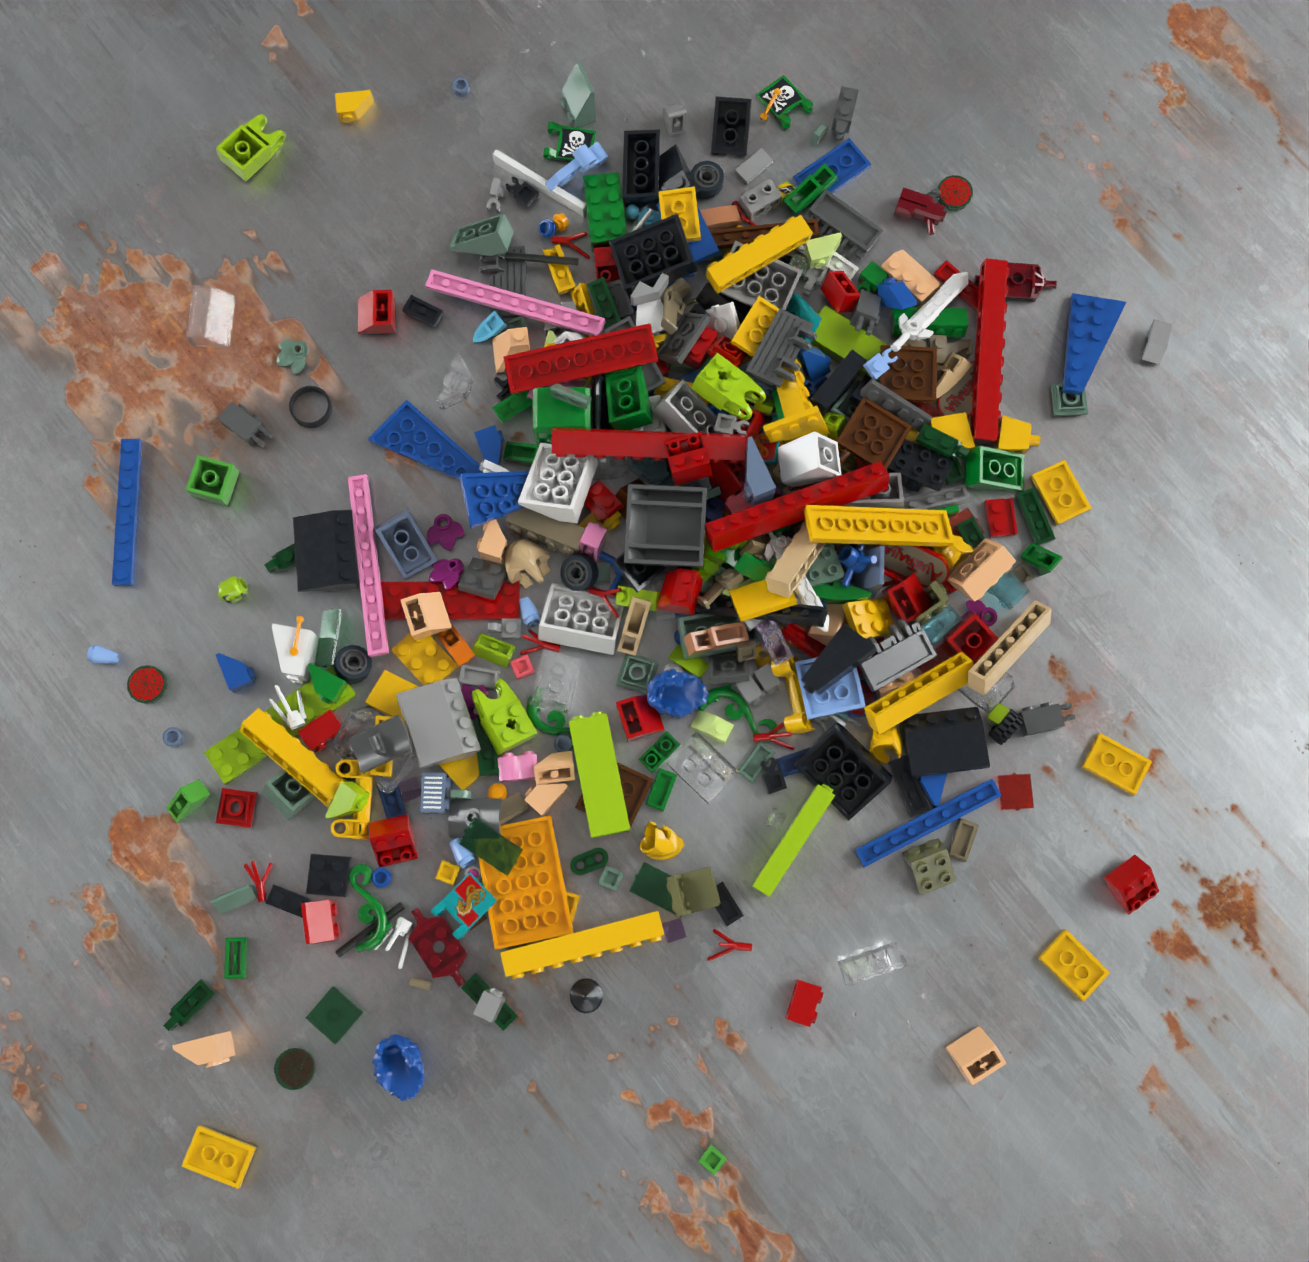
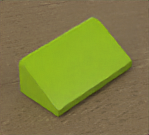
M480 633L473 645L472 651L477 657L507 668L516 646Z
M679 644L668 657L669 661L680 665L684 671L690 675H696L700 680L709 668V663L701 658L684 660L682 648Z

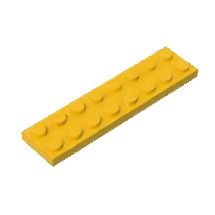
M806 505L804 508L808 534L812 543L948 547L955 543L946 510Z

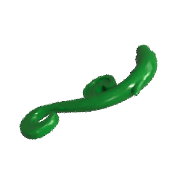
M732 684L709 690L707 703L698 707L699 710L704 711L707 705H711L712 702H719L718 698H730L738 704L739 709L734 710V703L728 704L725 708L726 717L736 721L745 715L753 734H760L749 705H747L739 693L730 689ZM763 719L758 723L759 726H768L769 732L777 727L775 721L771 719Z
M536 688L526 705V712L533 726L549 735L571 734L570 727H564L566 721L562 712L553 710L548 714V722L551 723L555 720V726H549L539 718L537 711L540 712L541 709L538 704L543 691Z
M358 864L351 869L349 882L354 890L368 902L359 908V920L365 924L372 923L375 915H370V911L373 910L377 915L378 921L375 933L371 932L370 937L364 940V943L356 945L358 953L365 950L370 951L379 946L385 938L388 929L392 926V923L387 924L386 913L379 901L356 883V876L359 873H363L365 877L362 883L363 886H367L371 881L372 870L365 864Z

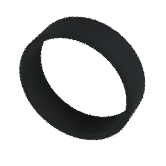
M305 386L298 389L292 395L289 402V410L294 420L302 427L317 428L329 420L332 413V403L326 392L321 388ZM318 392L323 394L328 401L325 415L318 421L311 423L298 420L294 415L296 400L304 393Z

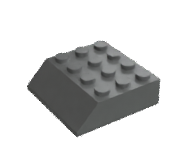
M628 484L624 563L646 566L703 568L707 488Z

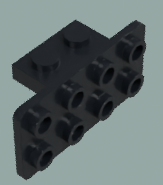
M904 439L889 464L887 471L888 473H901L902 486L909 491L918 493L922 485L935 491H940L953 461L939 453Z

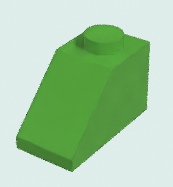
M198 779L181 787L166 809L178 823L203 805L210 796V793L206 786Z

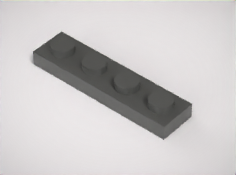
M871 379L860 390L862 397H866L911 425L918 432H920L924 423L929 424L931 422L929 414L874 379Z

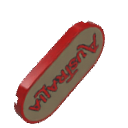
M974 361L970 362L972 366L957 384L937 399V409L940 416L966 412L967 418L971 416Z
M877 546H884V568L903 577L915 572L923 587H928L934 581H937L938 584H943L948 578L950 569L945 557L925 546Z

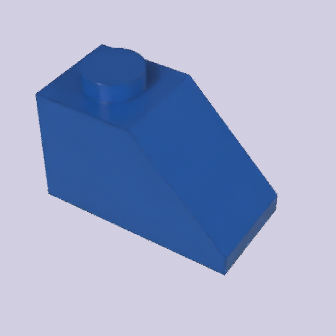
M886 278L883 283L877 284L878 295L881 297L880 305L883 307L903 310L917 305L916 299L903 281L895 280V278Z
M799 347L798 355L804 374L811 382L831 373L829 367L831 361L827 354L824 355L820 349L811 347L809 350Z
M216 654L230 691L235 693L256 684L254 680L256 674L252 667L223 654Z
M947 773L920 776L918 778L920 787L931 807L936 808L940 804Z

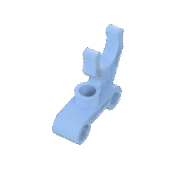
M596 142L589 148L584 144L575 150L572 154L575 159L555 173L545 183L548 189L552 191L557 186L562 189L575 177L578 171L585 173L588 169L598 167L607 161L609 155L600 143Z

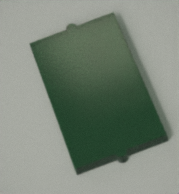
M331 608L328 611H323L315 666L327 668V666H332L335 663L343 609Z
M474 817L468 828L464 830L465 834L459 844L508 876L513 866L518 863L517 859L523 849Z
M644 862L638 875H635L636 879L630 892L676 915L672 909V896L667 890V877H671V875Z

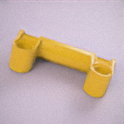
M789 655L772 660L771 669L776 677H784L786 680L794 714L784 718L787 732L798 735L814 732L815 728L812 727L811 720H808L795 666L798 656Z
M342 759L336 764V773L340 777L355 778V783L368 791L370 795L363 810L354 813L352 818L335 819L331 824V832L336 837L369 839L367 826L370 822L373 776L370 775V771L366 773L360 772L357 759ZM341 763H348L351 768L350 772L342 773L340 771ZM338 822L344 823L346 826L345 831H336L335 824Z

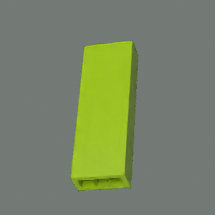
M826 305L822 310L818 309L816 312L822 319L815 331L817 338L814 341L811 340V345L818 346L823 354H827L829 358L839 364L852 349L868 361L880 353L881 345H888L872 334L870 336L866 335L865 330L860 329L859 332L856 331L855 326L850 325V320ZM863 367L859 374V377L863 379V377L866 374L871 378L869 373Z
M603 711L591 713L590 717L584 718L583 715L572 717V720L568 722L591 838L594 839L631 831L607 713L603 714Z
M825 784L815 786L754 880L753 887L768 897L771 896L835 797L832 794L833 789Z

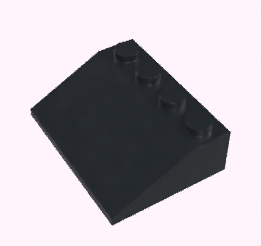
M678 213L609 241L623 289L629 298H631L630 296L639 281L654 287L662 273L669 276L670 283L698 271Z
M332 510L293 517L298 592L356 589L358 581L352 510Z
M978 707L914 714L900 722L899 731L912 777L990 768L983 721Z
M838 722L832 725L794 763V766L814 786L825 784L833 789L832 794L835 797L831 803L848 821L891 783L893 775Z

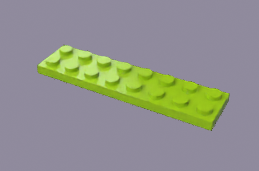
M334 665L325 670L337 677ZM310 680L285 697L291 711L297 710L300 713L297 691L301 692L304 712L307 716V719H304L305 725L291 730L290 727L287 728L285 721L273 706L265 712L277 724L284 726L287 733L292 737H298V731L329 709L335 712L357 697V695L348 683L337 704L333 702L327 704L319 699L320 695L315 692L312 680ZM280 700L276 704L286 716L288 713ZM240 728L204 752L225 785L268 757L240 732Z

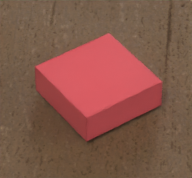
M527 654L510 661L517 680L535 673Z

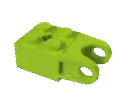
M264 114L257 115L244 125L241 124L216 147L219 159L244 181L249 180L272 158L286 137V133L283 130H278L271 134L262 132L267 124V118Z
M719 353L697 375L691 387L692 390L720 411L723 409L741 420H749L753 414L745 400L762 404L766 399L765 392L760 386ZM753 392L757 393L760 396V398L754 395ZM740 409L745 411L747 415L743 414Z
M498 679L495 682L497 699H489L479 689L472 691V699L481 720L480 724L498 756L532 740L537 734L521 702L503 679Z

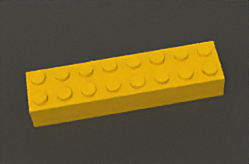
M659 911L500 952L505 976H511V979L524 977V972L531 970V974L545 971V966L550 965L551 969L564 966V961L570 960L571 964L583 961V956L590 955V958L603 956L602 951L610 950V953L621 951L624 945L629 944L630 948L642 945L641 941L649 939L650 943L659 941L661 936L664 935Z

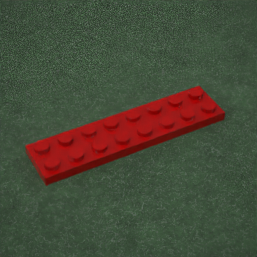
M651 323L503 356L512 395L535 388H544L554 384H562L659 362Z
M460 581L449 590L445 589L443 582H381L385 620H407L400 600L420 593L441 592L449 620L520 619V581L513 584L510 581H504L495 600L460 591L458 588Z

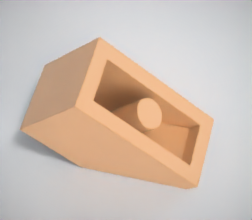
M572 751L552 753L535 765L536 785L575 780Z
M565 783L537 785L535 788L532 786L525 793L526 798L524 800L543 817L569 787Z

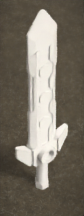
M968 272L953 274L909 320L905 313L899 317V329H901L902 335L891 345V349L894 352H897L909 338L911 340H923L933 335L934 332L926 328L968 285Z
M769 532L771 540L765 549L764 557L769 562L772 556H775L776 560L781 558L786 546H789L793 539L786 538L785 536L777 538L772 532ZM805 575L794 590L800 600V604L823 607ZM828 614L824 623V627H817L823 630L824 632L828 631Z

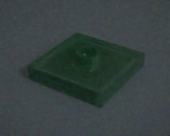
M332 986L307 1015L306 1019L336 1045L364 1012L335 986Z

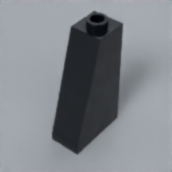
M853 349L810 400L813 407L818 406L822 417L854 384L863 369V364L867 362L864 357Z
M843 623L801 679L804 684L803 688L810 694L814 692L818 695L822 694L874 655L877 651L876 646Z

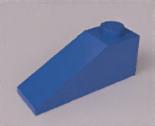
M494 425L474 432L483 460L486 459L501 466L503 452L501 442L505 441L501 430L497 431Z

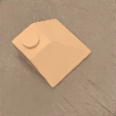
M527 327L508 329L492 339L496 373H505L506 367L503 356L531 350Z

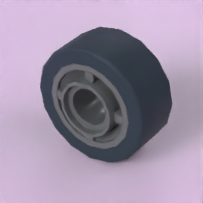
M702 161L691 170V174L699 188V191L696 193L697 196L711 198L720 193L723 188L724 173L718 164L712 161Z
M582 554L568 557L563 562L560 570L562 582L572 591L589 589L596 584L599 573L597 563L593 558ZM578 569L581 570V576L578 575Z
M358 645L343 647L337 653L334 660V671L337 677L350 684L362 682L367 678L372 668V659L368 656V651ZM355 662L357 667H351L348 663Z

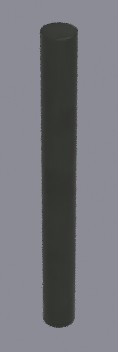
M506 252L505 255L506 260L576 266L579 264V258L511 252Z
M401 902L386 912L387 922L405 909ZM378 920L336 950L337 956L339 958L367 938L371 932H375Z

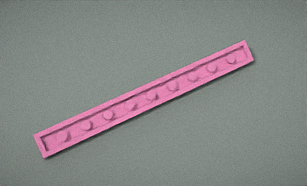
M432 269L425 285L429 290L591 336L601 333L606 322L605 318Z
M363 474L348 477L367 651L369 657L389 654L369 480L368 476Z

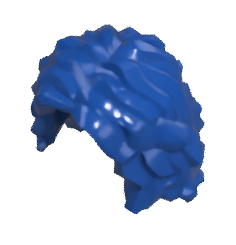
M676 669L665 670L662 674H657L647 685L649 705L655 708L661 715L667 714L672 718L675 716L682 718L687 714H691L692 710L696 711L698 707L707 703L709 693L706 690L707 685H704L703 681L697 678L696 675L676 672Z
M394 1034L389 1038L382 1039L376 1046L375 1056L372 1061L375 1066L373 1075L377 1077L376 1083L380 1084L384 1091H390V1095H395L401 1101H407L408 1098L413 1099L416 1094L420 1093L419 1089L422 1087L423 1079L425 1078L424 1063H422L420 1057L422 1051L417 1047V1044L413 1043L409 1038Z

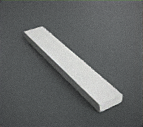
M495 150L492 154L494 164L525 181L578 215L584 217L587 213L585 202L558 186L550 191L545 185L548 181L547 179L499 150Z

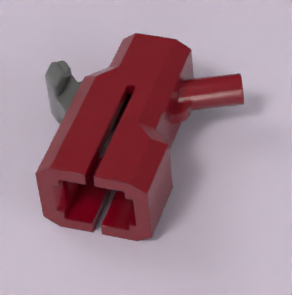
M903 187L893 215L907 220L912 217L927 223L928 235H934V225L938 226L939 222H943L946 211H944L945 206L936 203V198L940 196L941 191L933 189L927 194H922Z

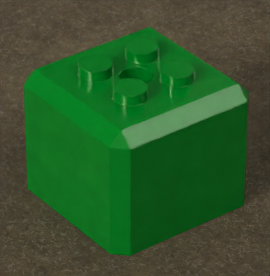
M551 387L533 389V432L537 445H540V443L552 444V428L592 429L591 401L587 410L552 397ZM568 387L591 397L590 389L587 387Z

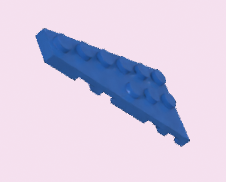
M1072 293L1069 307L1063 393L1075 395L1083 393L1124 309L1125 301Z
M408 400L368 438L369 442L460 480L461 474L482 473V471L478 470L480 467L478 462Z
M529 471L461 474L459 479L470 529L526 508L519 505L518 500Z

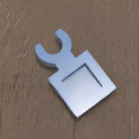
M891 348L885 350L882 356L878 353L863 364V367L872 379L875 380L890 369L888 364L897 360V356L892 359L888 357V353L892 350Z

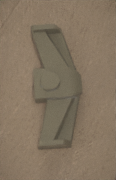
M683 278L677 279L665 289L661 296L663 304L661 327L669 334L677 331V319L682 316L686 307L682 299L693 289Z
M932 335L930 338H927V342L917 339L911 340L909 338L902 345L937 348V364L939 365L945 363L952 352L965 359L970 358L973 353L972 339L947 343V336Z
M755 553L752 555L759 561H762V559H764L763 556ZM726 569L715 578V584L702 597H696L697 603L709 609V605L725 589L731 590L743 581L744 575L735 569Z

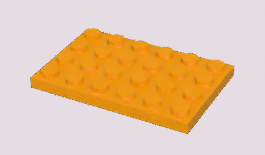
M551 815L501 825V836L499 838H475L483 886L498 900L488 910L495 950L574 933Z

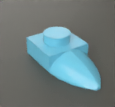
M494 310L478 326L473 337L474 343L485 341L490 337H496L508 326L497 311Z

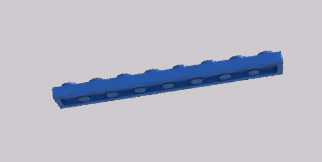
M121 439L112 569L113 586H133L142 455L141 439Z
M992 778L854 851L864 868L1002 795Z

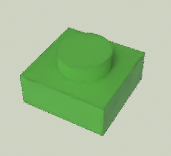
M710 1144L698 1162L715 1175L727 1160V1157Z

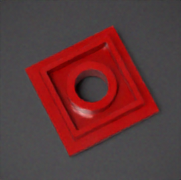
M720 336L709 347L707 353L711 358L719 353L738 367L748 354L730 343L731 339L727 336Z
M222 788L215 823L251 828L258 793ZM235 802L240 804V810L237 813H233L231 810Z

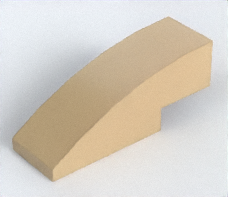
M952 352L943 366L937 364L936 399L957 384L972 366L964 357Z
M632 596L617 651L636 656L651 605L650 601Z

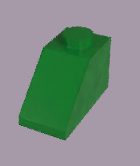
M309 663L310 676L315 692L320 695L319 699L327 704H330V702L337 704L348 683Z

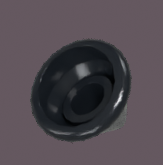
M580 979L574 983L570 990L571 1004L581 1013L594 1012L602 1003V988L593 979Z

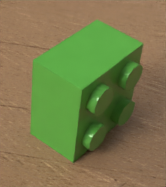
M197 455L185 490L192 497L228 506L240 471L234 464Z

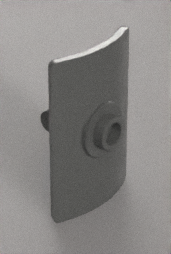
M399 715L349 738L361 773H366L412 751L408 732Z
M501 798L452 799L448 814L449 837L499 838L501 836L500 814L503 800Z

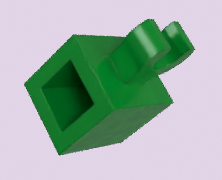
M871 261L860 273L858 279L860 285L857 287L858 292L862 289L876 294L878 291L877 284L883 283L889 274Z

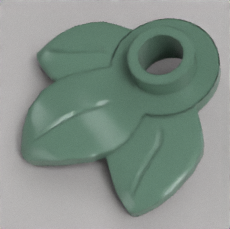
M287 339L282 341L278 345L282 352L277 356V365L280 367L290 366L292 373L297 375L305 367V357L309 354V347L306 342L301 340L294 342Z

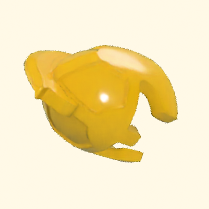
M953 535L954 545L948 547L932 546L933 551L945 557L950 570L966 557V553L974 552L973 548L966 544L962 537Z
M894 726L880 735L873 730L869 745V751L878 761L888 763L889 755L884 752V749H893L894 753H898V758H901L902 737L898 729Z
M650 821L645 827V837L640 842V850L652 859L668 860L677 856L685 843L669 827L663 825L662 828L658 829L656 823Z

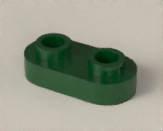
M594 848L575 856L571 860L570 868L576 875H585L604 867L609 859L608 853L603 848ZM597 854L603 857L600 862L595 860ZM578 862L584 863L583 869L577 868Z

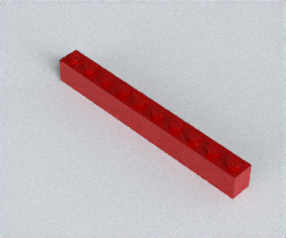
M988 258L980 265L970 429L974 443L992 445L1000 436V429L998 428V422L1001 418L999 404L1002 400L1000 386L1003 383L1001 368L1004 365L1002 350L1005 347L1003 332L1006 329L1004 314L1007 312L1005 297L1009 289L1006 281L1009 277L1010 269L1007 268L1008 261Z
M552 428L551 454H556V457H567V454H575L577 458H586V455H594V458L599 459L606 458V456H613L614 459H625V456H633L634 460H644V457H652V460L662 461L663 458H668L663 442L694 433ZM701 433L710 462L720 463L721 460H729V463H740V460H745V435Z
M881 461L708 522L705 524V539L713 552L725 549L805 520L804 508L806 505L843 506L888 489L890 474Z

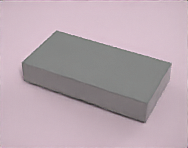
M761 148L736 168L735 173L747 185L771 166L774 160Z
M463 664L461 665L458 682L459 684L474 687L484 685L486 689L496 691L495 682L499 679L500 671Z

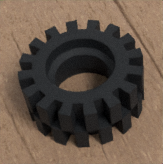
M1010 709V712L1000 724L991 728L988 735L999 745H1003L1019 729L1024 719L1013 709Z

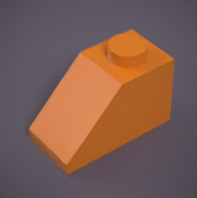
M451 624V629L439 632L436 636L460 667L469 662L475 654Z

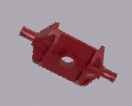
M1008 262L1007 268L1010 269L1006 281V285L1009 287L1006 297L1032 299V302H1035L1042 289H1056L1057 281L1046 280L1038 264ZM975 275L974 283H979L980 275ZM1013 276H1019L1022 281L1015 282Z
M418 907L412 910L411 913L416 919L417 925L408 940L413 944L429 969L432 978L451 976L458 987L465 984L466 982L459 973V969L468 954L459 940L452 935L453 931L443 916L426 918L423 917ZM437 941L444 943V950L441 953H437L434 950V944Z

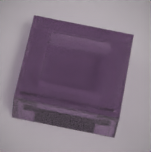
M417 777L398 784L405 803L421 797V787Z
M681 918L662 923L667 943L687 937Z

